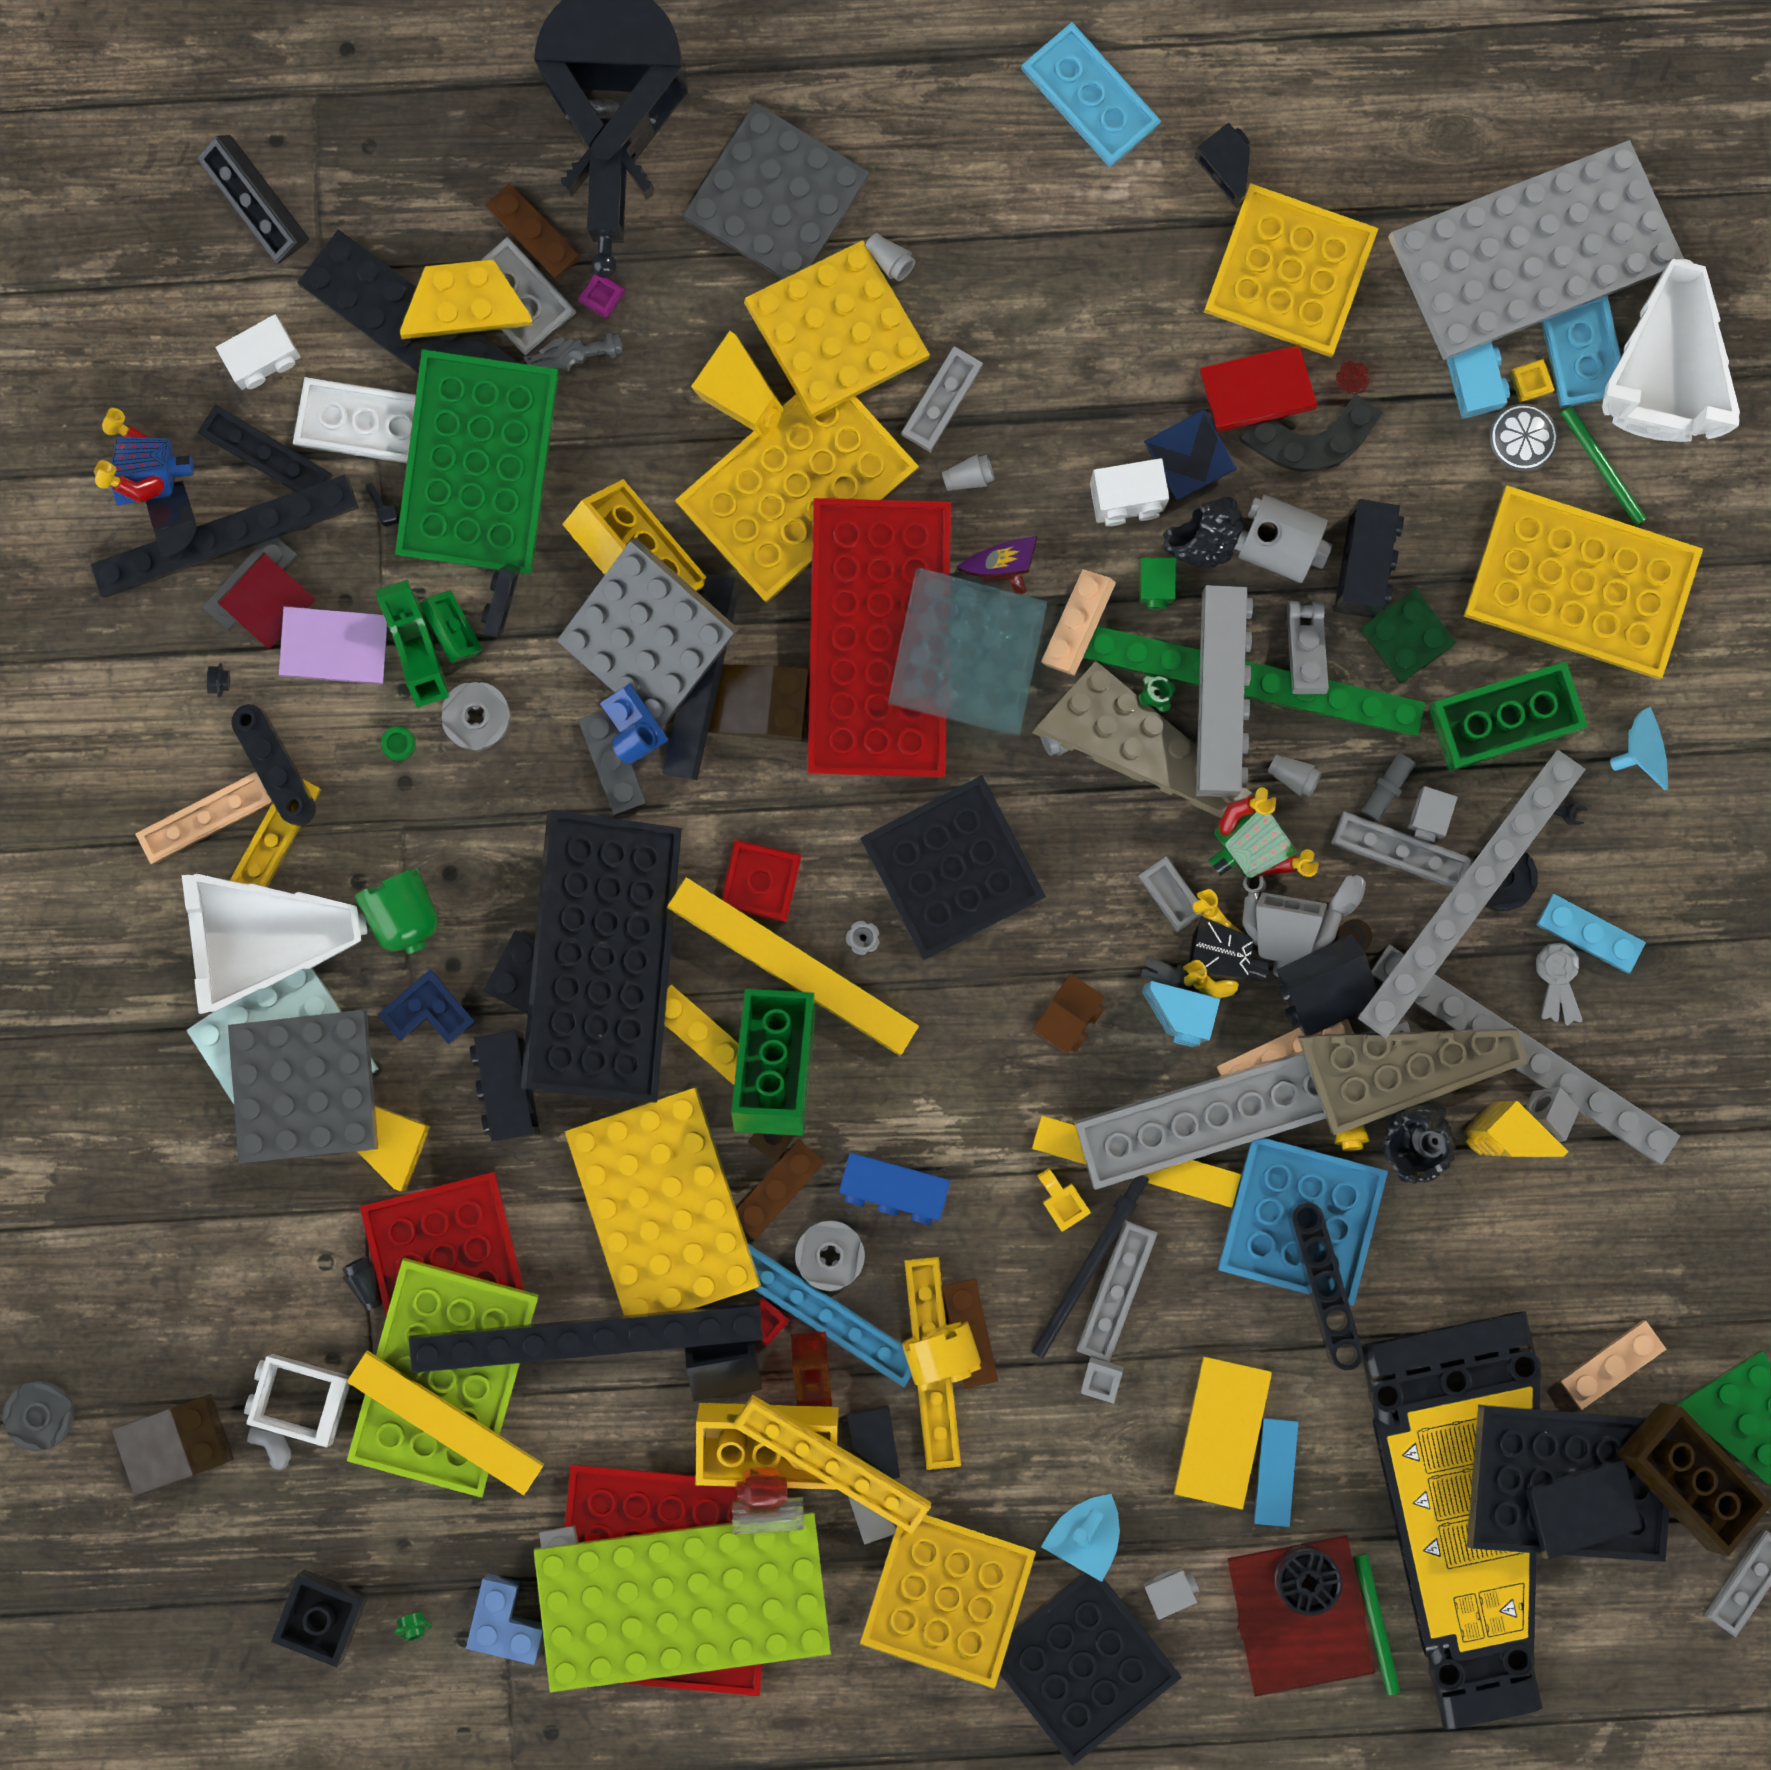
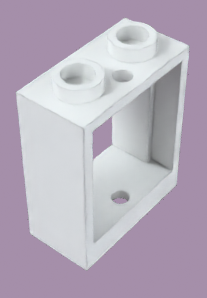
M268 1355L265 1361L260 1360L255 1372L254 1380L259 1382L255 1395H249L245 1406L244 1414L249 1415L246 1424L328 1447L334 1442L350 1384L347 1383L350 1376L279 1355ZM278 1367L331 1382L317 1430L264 1415Z

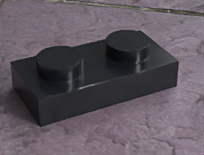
M506 564L500 568V571L496 570L490 584V590L494 591L492 602L485 605L481 622L485 623L483 634L498 637L504 632L521 567Z

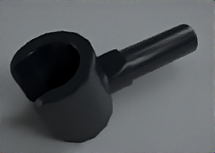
M368 483L365 488L375 504L376 514L381 524L385 527L398 524L399 516L395 504L384 506L373 483Z
M1582 804L1567 807L1558 806L1553 814L1563 817L1568 825H1581L1584 822L1575 820L1573 818V811L1575 809L1577 811H1587V808Z

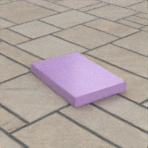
M284 607L279 676L383 685L387 621L384 615Z

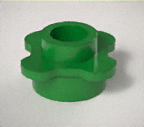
M1146 675L1143 678V692L1138 695L1140 704L1156 707L1159 712L1168 711L1171 707L1169 700L1175 692L1174 684L1161 676ZM1154 691H1158L1159 696H1156Z
M423 1612L409 1614L396 1621L398 1629L394 1631V1634L399 1635V1638H405V1641L417 1640L426 1635L425 1631L432 1628V1623H428L425 1620Z

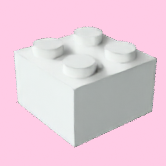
M1162 458L1093 470L1090 488L1097 523L1105 522L1106 526H1116L1126 523L1125 518L1139 516L1140 521L1158 518L1160 517L1159 513L1164 512L1169 501V494Z

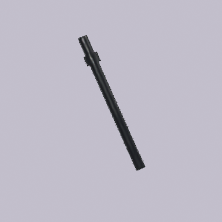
M1144 1175L1135 1177L1124 1196L1120 1194L1113 1206L1116 1208L1033 1347L1031 1352L1038 1357L1044 1358L1127 1216L1131 1217L1138 1206L1136 1201L1148 1183L1149 1178Z

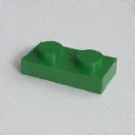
M451 590L426 597L419 603L451 663L476 656L483 650Z

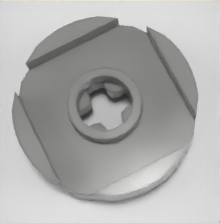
M473 682L460 684L449 693V697L445 698L443 702V729L446 735L461 748L477 752L491 748L504 738L509 729L512 716L508 702L498 689L488 683ZM471 708L476 711L480 708L484 710L482 714L484 721L481 724L475 722L473 725H470L468 723L470 720L468 711Z
M822 1221L811 1226L800 1237L796 1246L795 1261L802 1277L810 1285L821 1290L834 1291L851 1284L860 1274L865 1261V1250L859 1235L848 1225L839 1221ZM828 1245L835 1246V1252L840 1253V1260H834L831 1266L826 1265L825 1258L820 1257V1252L827 1251Z

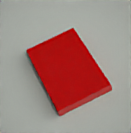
M1299 345L1200 368L1201 380L1217 433L1317 409L1316 398Z

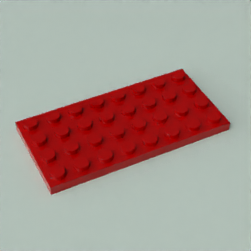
M813 499L807 774L945 777L951 502Z

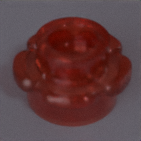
M1347 361L1341 365V370L1336 374V382L1345 393L1357 394L1360 390L1363 391L1368 387L1370 382L1368 377L1369 371L1363 363L1359 362L1356 364L1354 361ZM1350 375H1356V380H1351Z

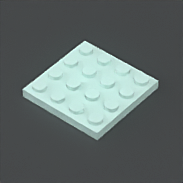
M303 968L266 989L261 988L211 1013L186 1031L234 1104L228 1025L339 1013L341 1010L314 968L309 970ZM371 1058L372 1074H373L374 1072H376V1071L379 1070V1069H378V1067L376 1066V1064H375V1062L373 1061V1059Z

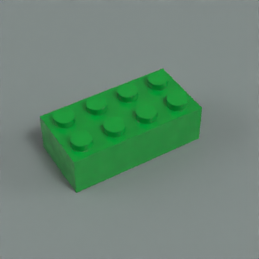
M1567 661L1438 700L1428 707L1449 772L1581 732L1588 727Z
M745 989L731 1110L734 1132L804 1136L816 1019L814 992Z

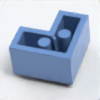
M487 1574L482 1579L466 1649L527 1664H536L540 1657L544 1640L542 1623L514 1616L522 1581Z

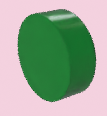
M394 726L383 733L380 741L381 750L385 756L393 761H405L414 754L416 739L408 729Z

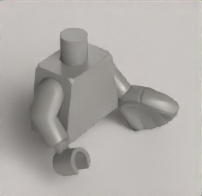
M1359 875L1347 876L1327 908L1326 903L1263 893L1266 889V881L1262 876H1260L1258 888L1250 889V878L1245 877L1243 886L1249 893L1244 900L1243 926L1248 936L1252 938L1253 944L1258 946L1259 956L1274 960L1272 973L1279 977L1276 969L1333 942L1341 919L1351 914L1360 904L1365 892L1366 882Z

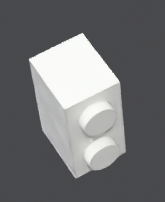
M276 314L215 347L234 382L241 390L246 387L247 389H253L265 382L266 376L275 371L282 373L289 370L295 365V360L301 358Z

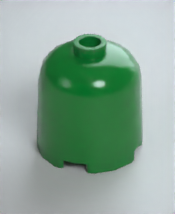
M418 867L386 879L378 887L370 890L367 888L354 895L380 947L387 951L397 952L405 949L408 955L427 947L424 940L434 935L438 928L437 912Z

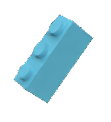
M1153 981L1143 986L1142 993L1167 1035L1175 1036L1173 1043L1193 1048L1194 1046H1200L1202 1042L1210 1040L1220 1002L1219 998Z

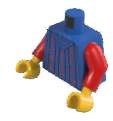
M110 408L102 423L103 431L108 435H117L119 433L122 436L116 438L112 463L104 460L98 461L94 474L96 475L95 483L98 487L105 489L111 485L116 505L135 502L143 503L151 499L168 497L173 494L175 477L193 476L194 465L191 455L174 456L171 441L165 438H151L131 425L127 427L123 425L125 415L121 410L117 408Z

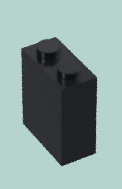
M1352 934L1276 969L1281 982L1276 985L1277 991L1284 1004L1288 1003L1289 1005L1288 1008L1284 1009L1291 1026L1293 1028L1299 1026L1304 1036L1316 1034L1362 1012L1377 993L1366 954Z

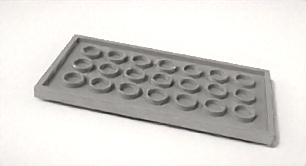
M1630 140L1391 232L1388 236L1443 361L1661 275L1672 259H1684Z

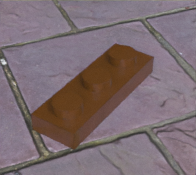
M511 183L506 185L485 205L494 218L555 281L580 259L579 254Z
M800 1139L736 1209L743 1230L754 1240L761 1235L825 1163Z
M976 1278L942 1285L950 1324L957 1322L963 1324L968 1321L981 1359V1369L972 1372L970 1377L963 1379L964 1389L998 1382Z

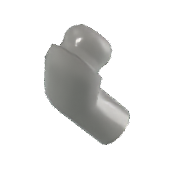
M251 1426L247 1442L265 1447L272 1468L276 1470L285 1469L291 1459V1449L284 1435Z

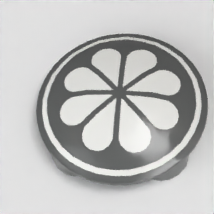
M1516 404L1504 409L1495 418L1489 431L1490 445L1494 455L1510 471H1531L1543 466L1551 459L1558 444V432L1553 419L1546 411L1532 404Z

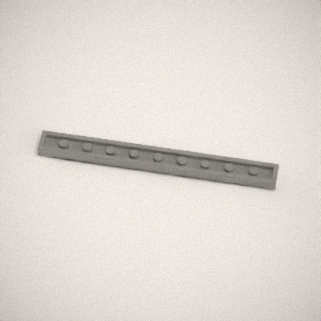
M1557 749L1358 1017L1359 1020L1387 1039L1586 770Z
M1390 944L1387 945L1371 969L1372 976L1384 983L1405 954ZM1435 974L1413 1002L1453 1030L1517 1029ZM1517 1029L1529 1063L1513 1068L1514 1070L1543 1089L1561 1087L1580 1109L1579 1113L1659 1165L1663 1164L1678 1141L1679 1134Z

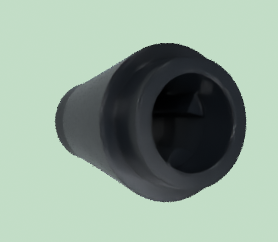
M367 1256L357 1259L342 1268L345 1274L342 1277L361 1305H363L365 1311L372 1310L383 1304L374 1265L370 1263Z

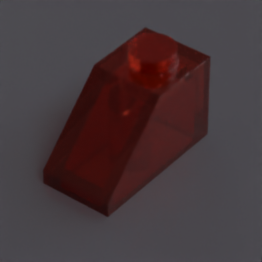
M826 1331L791 1334L792 1367L797 1406L833 1407Z

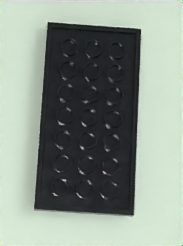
M553 809L547 811L521 1089L657 1103L674 912L669 910L667 906L676 894L682 828Z

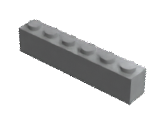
M1206 585L1202 592L1196 796L1237 798L1241 793V789L1247 788L1248 768L1242 767V754H1248L1249 734L1243 733V720H1249L1250 700L1244 699V686H1250L1251 666L1245 665V652H1251L1252 632L1246 631V619L1252 618L1253 599L1247 598V587Z

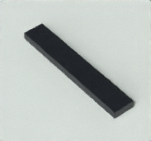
M707 574L702 597L731 623L734 618L741 580L734 577ZM727 646L676 711L663 774L698 780Z

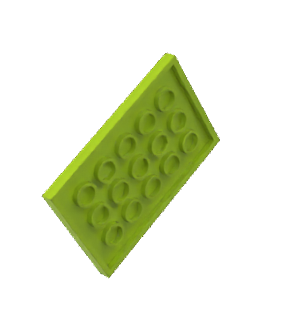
M403 1258L376 1356L500 1435L520 1363L411 1373L409 1336L528 1325L532 1322L539 1295ZM365 1394L347 1457L348 1462L482 1498L489 1476L488 1472Z

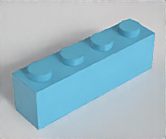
M1492 342L1446 359L1462 419L1498 411L1506 405L1507 398L1510 397V390L1506 378L1501 379L1498 367L1501 365V355L1497 345L1493 346Z

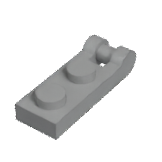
M1288 601L1287 626L1292 694H1326L1329 686L1324 630V602L1312 601L1311 605L1300 604L1299 601ZM1300 618H1311V626L1300 625Z

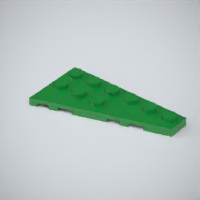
M1759 1350L1673 1405L1682 1406L1712 1439L1771 1487V1363L1765 1353Z

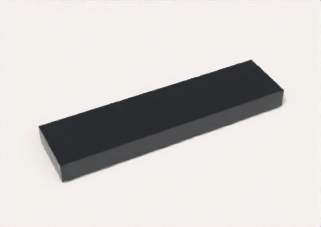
M216 404L198 431V434L294 492L330 480L333 477L329 471Z

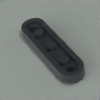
M247 704L239 707L232 716V728L281 818L294 826L308 824L316 812L315 801L267 714L255 705ZM251 716V723L248 726H244V719ZM298 801V810L291 812V805Z

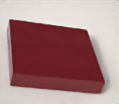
M263 552L217 603L270 650L282 637L284 607L308 609L316 599Z

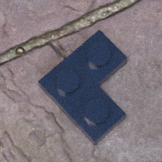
M431 969L377 1014L399 1041H402L424 1021L428 1020L448 1044H451L476 1023L474 1018Z

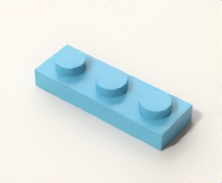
M1555 894L1550 896L1536 923V926L1627 974L1631 973L1646 942Z

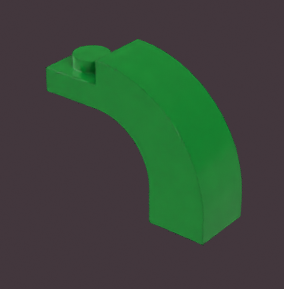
M408 579L375 590L377 601L399 653L406 685L416 707L418 708L448 698L449 693L432 635L422 608L419 605L418 598L415 597Z

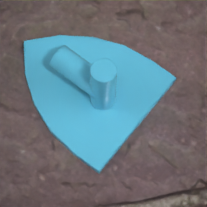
M1651 707L1638 713L1632 728L1628 731V753L1611 758L1610 763L1614 771L1638 764L1664 790H1668L1667 758L1658 723Z
M1112 1494L1090 1498L1071 1508L1060 1517L1047 1535L1041 1548L1102 1582L1116 1555L1120 1535L1119 1516Z

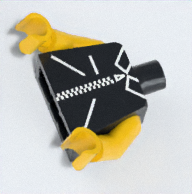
M1207 889L1198 892L1197 897L1200 900L1194 902L1193 910L1197 914L1204 913V917L1200 918L1192 934L1188 964L1183 966V969L1186 971L1184 989L1199 991L1203 995L1221 999L1239 994L1247 978L1264 982L1269 962L1251 958L1252 938L1243 934L1226 919L1217 907L1218 897L1213 890Z

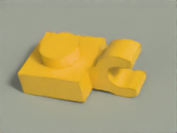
M1049 1168L1037 1175L1050 1194V1197L1042 1203L1062 1232L1091 1214L1072 1183L1062 1188Z

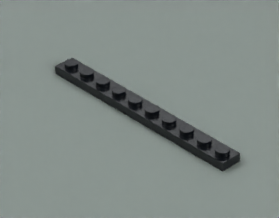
M760 1303L411 1335L409 1336L411 1373L763 1340Z

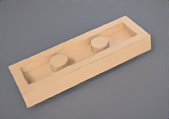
M1082 569L1041 661L1044 665L1075 676L1116 584L1114 580Z
M1642 1320L1559 1381L1577 1407L1583 1410L1667 1349L1647 1321Z

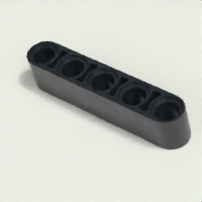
M1298 1202L1290 1209L1288 1220L1327 1357L1337 1368L1345 1371L1353 1370L1362 1362L1363 1350L1322 1210L1316 1204ZM1310 1208L1314 1213V1222L1311 1226L1303 1228L1297 1221V1215L1301 1209ZM1313 1242H1320L1324 1247V1255L1318 1261H1311L1307 1255L1308 1246ZM1323 1276H1330L1334 1282L1333 1290L1327 1295H1321L1317 1290V1282ZM1333 1310L1341 1311L1344 1317L1343 1324L1337 1329H1331L1327 1324V1316ZM1343 1344H1349L1353 1349V1357L1347 1363H1340L1336 1355L1337 1349Z

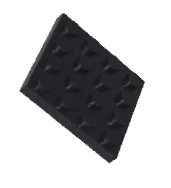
M983 775L860 838L923 961L1046 898Z
M1085 1572L1012 1630L1000 1670L1002 1678L1072 1766L1182 1678L1105 1578L1101 1582Z

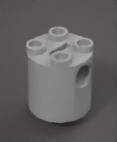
M1263 494L1261 499L1255 497L1247 514V517L1252 519L1248 531H1241L1238 542L1234 546L1235 550L1240 551L1238 558L1299 583L1303 582L1310 565L1323 569L1333 545L1322 540L1328 519L1266 494ZM1264 522L1271 523L1276 530L1275 537L1270 542H1263L1258 537V528Z

